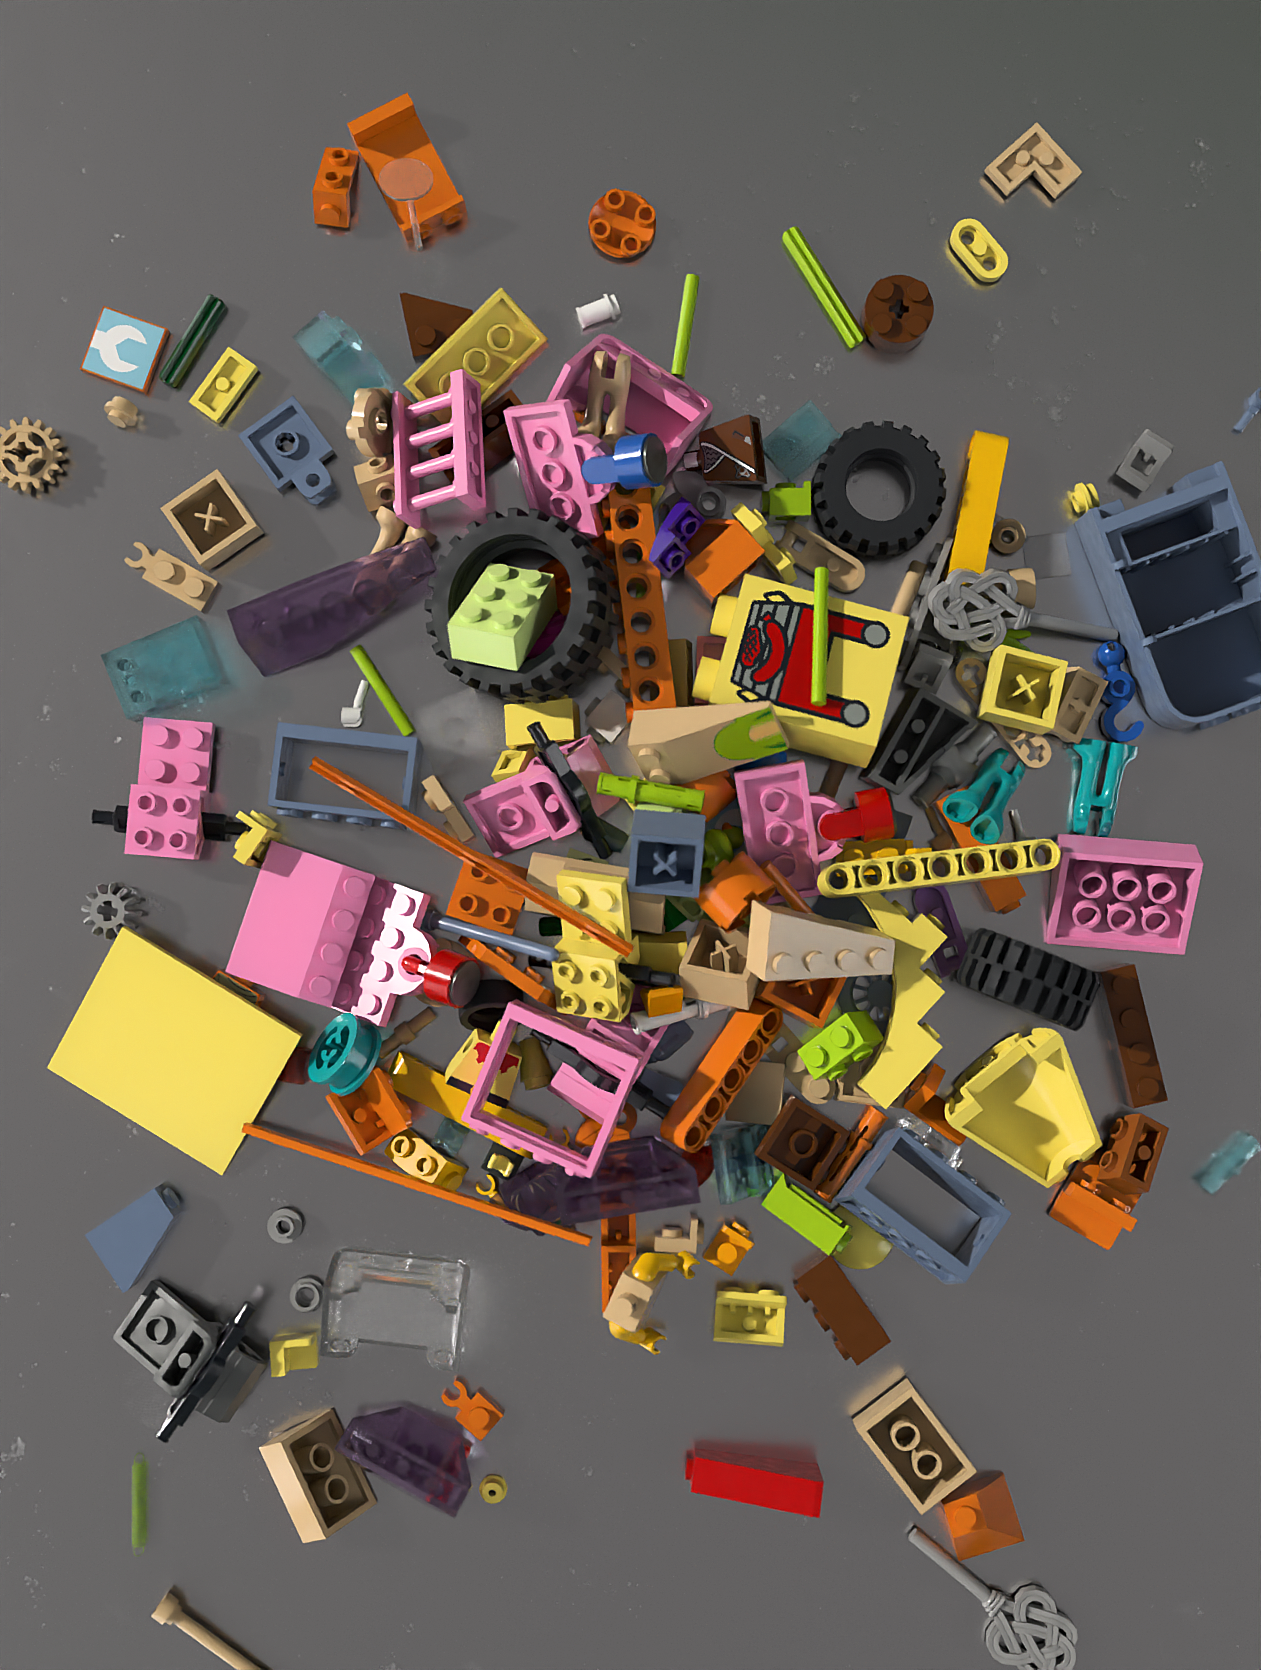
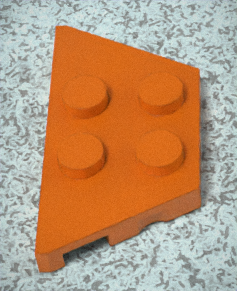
M460 936L458 941L465 945L480 961L539 1002L557 1010L555 991L542 983L545 976L530 966H527L524 970L516 965L514 962L517 957L503 947L498 946L495 950L485 942Z

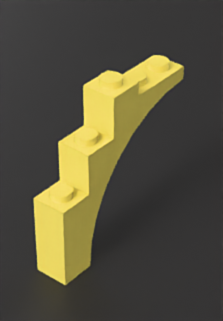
M870 876L865 879L870 885L875 886L877 883ZM881 893L858 895L856 897L866 907L879 931L896 940L891 974V1012L884 1035L885 1040L881 1042L872 1063L856 1084L881 1107L887 1109L943 1048L936 1041L940 1035L927 1023L924 1022L920 1026L917 1022L945 993L939 987L942 980L929 968L922 971L920 967L947 939V936L942 932L945 926L932 914L929 913L927 916H924L922 913H919L909 921L906 917L910 913L899 902L893 900L890 903Z

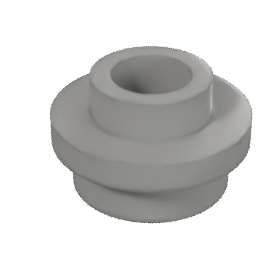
M282 1208L270 1216L267 1230L274 1241L282 1244L290 1243L300 1235L302 1220L294 1210ZM285 1220L290 1224L289 1232L280 1231L278 1227L280 1221Z
M307 1277L298 1280L290 1291L291 1304L302 1313L316 1311L325 1299V1291L322 1284L314 1278ZM304 1289L312 1290L314 1293L312 1300H305L303 1298L302 1291Z

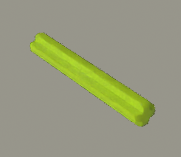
M794 226L783 233V242L848 346L854 348L860 345L865 340L866 335L799 227Z

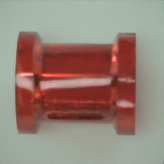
M296 1046L278 1080L304 1085L306 1082V1078L303 1077L307 1057L311 1055L312 1050Z

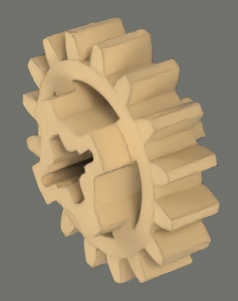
M23 417L22 425L11 419V428L9 430L0 426V434L2 435L0 438V482L3 484L8 482V487L14 491H17L20 486L26 494H30L32 486H35L40 492L44 491L43 482L47 480L49 483L54 484L53 472H63V469L57 463L58 461L65 460L66 456L57 450L63 447L64 444L59 438L53 439L57 432L51 427L45 429L46 424L39 419L34 425L28 417ZM36 435L44 440L47 448L38 446ZM29 450L32 451L34 454L28 455ZM26 456L25 461L22 460L20 457ZM7 463L15 465V471L18 472V476L10 471Z

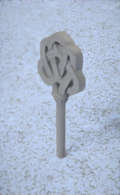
M957 568L948 574L944 582L935 586L928 595V607L934 616V626L937 632L950 640L964 641L970 648L982 653L993 651L1005 638L1006 629L1018 630L1028 626L1103 641H1116L1118 638L1117 629L1034 613L1030 608L1021 603L1014 602L1018 592L1016 580L1002 569L991 568L978 574L970 569ZM1001 583L1003 587L1002 591H1000L993 584ZM983 591L993 600L988 602L978 593ZM967 602H971L973 605L976 606L966 609L963 608L967 604ZM1005 610L1008 611L1009 613H1011V614H1002V615H1000V613H1002V612L1005 611Z
M917 1528L911 1531L908 1536L910 1542L982 1601L985 1611L990 1618H993V1621L986 1630L985 1643L995 1660L1004 1665L1017 1666L1019 1670H1073L1076 1662L1074 1646L1078 1640L1077 1628L1066 1615L1056 1610L1053 1598L1044 1588L1035 1585L1023 1587L1014 1598L1000 1591L989 1590ZM1038 1601L1041 1602L1043 1606L1033 1604L1030 1602ZM1001 1609L1012 1613L1013 1617H1006ZM1013 1633H1018L1025 1648L1020 1649ZM1001 1635L1008 1649H1003L999 1646ZM1032 1635L1043 1638V1643L1036 1644Z

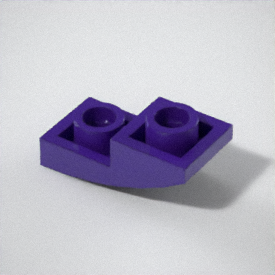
M683 497L679 499L664 520L654 540L649 556L651 563L668 580L691 554L685 544L705 522V519L696 508Z

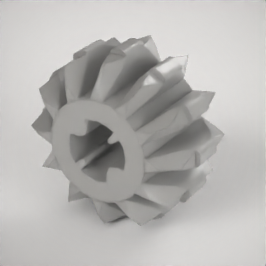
M111 882L108 888L104 884H98L96 886L97 894L91 892L86 894V898L92 904L91 906H82L81 911L90 912L91 916L85 918L83 923L84 925L95 924L92 929L94 936H99L104 932L105 940H113L115 933L118 936L124 925L132 930L138 927L131 918L132 916H142V911L133 910L132 907L140 902V898L131 897L128 899L131 894V887L125 886L120 890L118 882ZM106 908H117V915L111 916L106 914Z

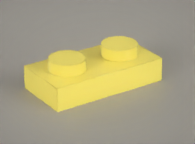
M228 346L191 397L189 403L220 424L259 369Z

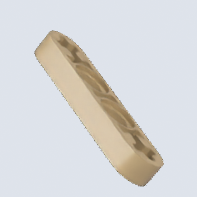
M966 658L955 666L953 679L978 710L983 688L974 695L971 690L976 688L977 685L971 679L967 681L962 679L961 676L965 673L962 667L965 665L966 668L970 669L974 666L978 671L974 677L980 684L985 680L987 668L978 659ZM987 721L1014 756L1026 768L1038 769L1049 762L1052 755L1051 747L1042 735L1029 732L1032 738L1026 741L1031 747L1040 746L1043 750L1039 754L1040 762L1037 759L1030 761L1027 758V755L1030 753L1028 747L1025 744L1020 745L1019 748L1015 745V742L1025 738L1028 731L1021 730L1018 736L1012 737L1005 732L1003 725Z

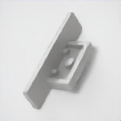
M947 536L942 544L936 542L929 562L935 565L931 576L924 575L920 584L918 594L922 595L923 598L919 608L913 607L909 615L907 627H910L911 631L908 639L903 640L899 656L900 661L897 669L902 671L908 666L917 640L946 651L952 640L941 636L934 626V616L928 607V595L935 586L944 580V575L941 572L954 539Z

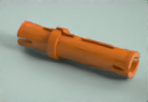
M872 1105L869 1107L868 1112L855 1131L850 1130L848 1144L845 1150L832 1162L829 1167L828 1177L821 1185H817L813 1191L816 1195L828 1203L833 1201L832 1199L847 1177H849L866 1150L870 1151L873 1147L871 1142L886 1120L889 1119L888 1116Z

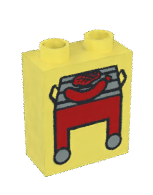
M745 574L739 597L723 593L719 595L709 633L725 637L727 640L721 661L702 656L692 697L709 701V705L771 701L789 742V748L867 768L877 746L909 617L828 596L826 704L816 706L812 704L814 592Z

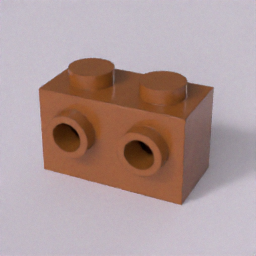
M1142 1113L1117 1117L1110 1129L1111 1137L1107 1150L1100 1159V1171L1097 1180L1124 1195L1148 1193L1169 1128Z

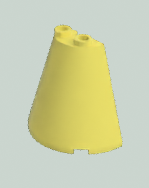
M1034 1028L1031 1031L1033 1035L1023 1038L1020 1033H1017L996 1044L975 1060L954 1084L958 1091L954 1098H947L944 1110L947 1122L954 1129L1046 1188H1050L1053 1184L1063 1181L1068 1176L1069 1170L1067 1168L1071 1163L1076 1160L1080 1162L1089 1160L1103 1144L1063 1038L1053 1029Z

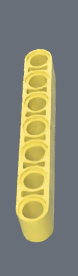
M1037 839L833 864L820 872L817 878V886L819 891L828 898H842L1033 875L1050 870L1058 865L1061 852L1058 845L1052 840ZM1036 848H1039L1045 854L1046 861L1044 865L1039 864L1035 860L1034 852ZM1002 852L1010 855L1012 859L1011 869H1007L1002 865L1000 860ZM968 856H972L978 861L979 869L977 873H973L968 869L966 864ZM934 860H938L944 865L945 874L943 877H939L933 872L932 864ZM900 864L910 868V881H904L900 878L898 874ZM865 868H870L876 872L877 883L875 886L865 881ZM831 872L841 875L843 879L841 890H837L830 885L829 875Z

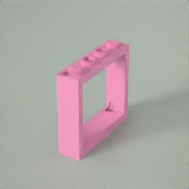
M513 1000L507 1005L461 1120L469 1123V1127L477 1130L476 1133L487 1136L491 1133L500 1137V1142L506 1147L514 1150H520L522 1147L533 1152L532 1157L537 1161L549 1165L555 1162L566 1167L565 1172L571 1176L576 1175L583 1179L585 1176L591 1178L599 1168L645 1056L522 1001ZM518 1022L625 1069L590 1157L483 1110Z

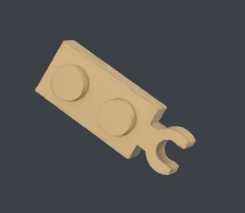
M134 543V546L142 551V558L139 561H133L126 557L124 561L130 567L136 570L147 569L142 576L143 579L202 613L205 612L220 586L218 581L160 548L155 556H152L150 549L143 543Z

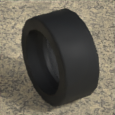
M480 980L479 987L472 1000L465 1006L458 1008L460 1024L472 1031L480 1028L493 1033L499 1019L503 1018L508 1003L516 999L524 1002L523 990L507 980Z

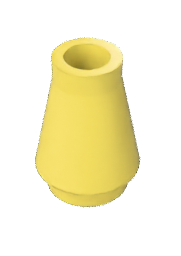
M536 1038L520 1041L519 1046L522 1054L520 1083H524L525 1090L547 1087L552 1081L551 1076H554L540 1045V1041Z

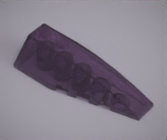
M422 537L312 575L227 610L239 645L262 676L266 677L326 653L334 647L336 642L344 636L353 633L360 627L359 625L371 616L380 613L386 608V605L398 596H403L437 569L426 538Z

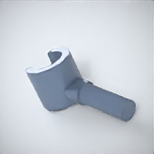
M1261 387L1249 397L1248 404L1250 407L1235 426L1234 430L1236 432L1242 433L1251 419L1258 412H1261V399L1259 398Z

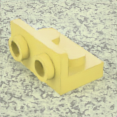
M252 810L250 814L239 811L236 817L251 826L252 829L250 832L245 831L237 840L234 847L237 851L233 858L244 865L260 868L270 840L278 842L283 834L274 829L277 823L265 814L258 813L255 810Z

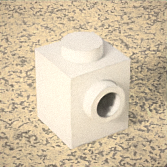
M612 689L602 700L596 697L584 711L588 716L585 719V724L589 727L586 733L588 735L591 734L593 739L600 745L605 741L612 745L630 724L626 720V701Z

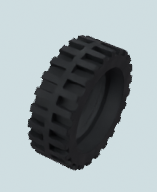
M518 507L508 508L507 517L497 511L486 514L488 522L480 524L474 520L466 525L469 531L466 536L460 538L455 535L449 541L453 549L447 557L439 555L436 564L440 565L441 568L437 578L429 577L427 586L433 589L432 599H425L424 610L432 613V621L425 623L427 633L438 640V642L432 645V648L436 655L447 659L443 666L450 673L459 676V681L501 700L506 699L513 703L524 704L527 699L539 704L547 701L546 694L557 698L568 694L565 686L570 683L581 686L587 681L583 673L589 667L596 670L599 668L603 661L597 656L603 646L610 649L614 639L608 636L610 625L618 626L619 615L612 612V603L620 602L619 591L609 585V582L616 579L614 571L603 563L606 560V556L599 548L591 544L592 540L553 515L548 516L541 510L532 508L528 514ZM529 550H539L551 554L563 564L568 572L571 585L570 609L560 634L544 652L534 659L522 663L518 671L452 658L447 624L490 563L502 564L516 554Z

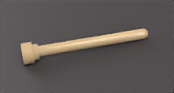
M169 1592L151 1615L153 1619L162 1625L164 1622L169 1626L172 1623L236 1670H262L182 1612L183 1607L178 1604L179 1599Z

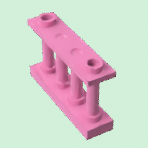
M463 369L450 372L451 387L449 392L418 403H412L399 391L392 393L390 414L393 421L395 500L393 507L396 516L414 529L421 528V509L455 498L474 511L486 507L480 383ZM452 406L450 423L417 433V417ZM453 436V449L450 454L418 464L419 447ZM454 467L455 480L452 485L420 495L419 478Z

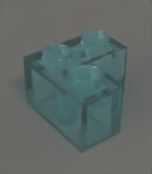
M322 310L292 337L310 360L327 375L340 393L353 406L355 402L354 395L357 389L381 387L387 382L379 371L383 365L370 351L366 354L360 347L364 343L361 337L352 327H348L338 315L332 319Z

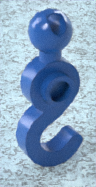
M1108 641L1103 643L1098 650V659L1102 665L1107 667L1108 673L1102 678L1108 681V684L1101 698L1110 705L1102 714L1101 728L1108 739L1117 743H1125L1137 738L1141 734L1144 723L1143 721H1136L1126 732L1118 730L1114 725L1115 716L1133 698L1136 685L1134 679L1128 673L1121 671L1120 664L1123 663L1125 658L1123 646L1118 642ZM1108 643L1113 644L1112 651L1108 648Z

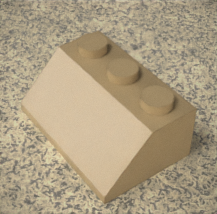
M333 1409L327 1410L284 1431L259 1447L303 1543L327 1539L377 1504Z

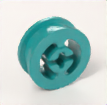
M344 1013L336 1017L323 1030L313 1047L308 1064L310 1079L320 1085L328 1083L331 1091L339 1096H346L354 1092L367 1079L376 1064L382 1043L380 1031L370 1024L362 1026L359 1018L352 1013Z

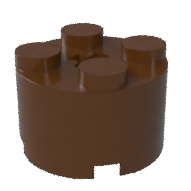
M906 275L888 276L875 283L866 298L861 312V328L875 348L888 354H900L912 349L923 339L931 324L934 313L933 300L927 285ZM892 311H899L902 318L896 319V315Z

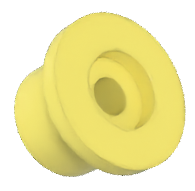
M488 1475L481 1481L479 1487L480 1495L487 1503H498L506 1496L507 1484L498 1475Z

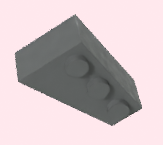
M921 687L909 688L877 744L867 768L863 769L859 777L876 788L885 787L886 790L890 791L891 795H900L930 767L931 763L942 753L948 751L965 732L972 729L979 722Z

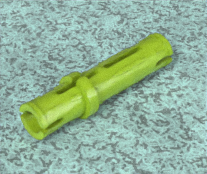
M600 772L597 784V794L627 799L628 803L635 804V801L648 802L698 813L702 812L705 790L642 780L638 775L626 777Z

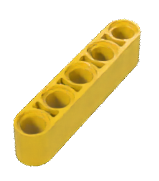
M975 430L972 435L952 538L954 539L949 550L943 582L948 574L957 568L970 569L978 574L983 573L985 570L1009 437Z
M398 1050L387 1071L394 1084L392 1089L476 1132L477 1130L469 1127V1123L461 1120L471 1094L446 1084L445 1072ZM488 1101L484 1105L483 1110L542 1137L545 1136L548 1130L546 1125L508 1105L506 1109ZM491 1133L485 1136L490 1140L506 1147L500 1142V1137H497ZM506 1147L519 1155L533 1159V1152L522 1147L520 1150Z

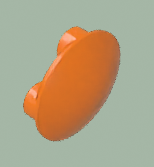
M611 189L591 209L588 222L591 238L601 251L616 258L634 257L642 253L654 238L656 232L655 210L643 197L634 192Z

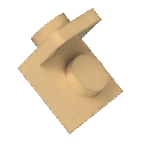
M690 1214L689 1234H683L682 1228L663 1227L662 1232H655L654 1251L680 1253L686 1250L690 1254H696L697 1244L703 1245L704 1223H698L697 1214Z

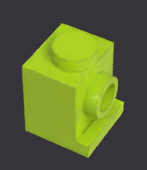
M804 481L802 488H796L795 483L783 482L775 484V488H769V491H762L761 512H767V522H788L789 520L808 522L811 516V481Z

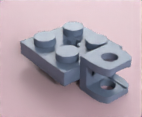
M294 395L238 435L279 492H282L294 483L306 500L314 506L320 505L337 492L335 481L322 464L324 460L335 452ZM283 437H286L288 440L295 438L293 449L289 452L287 450L279 451V448L282 446L280 440Z

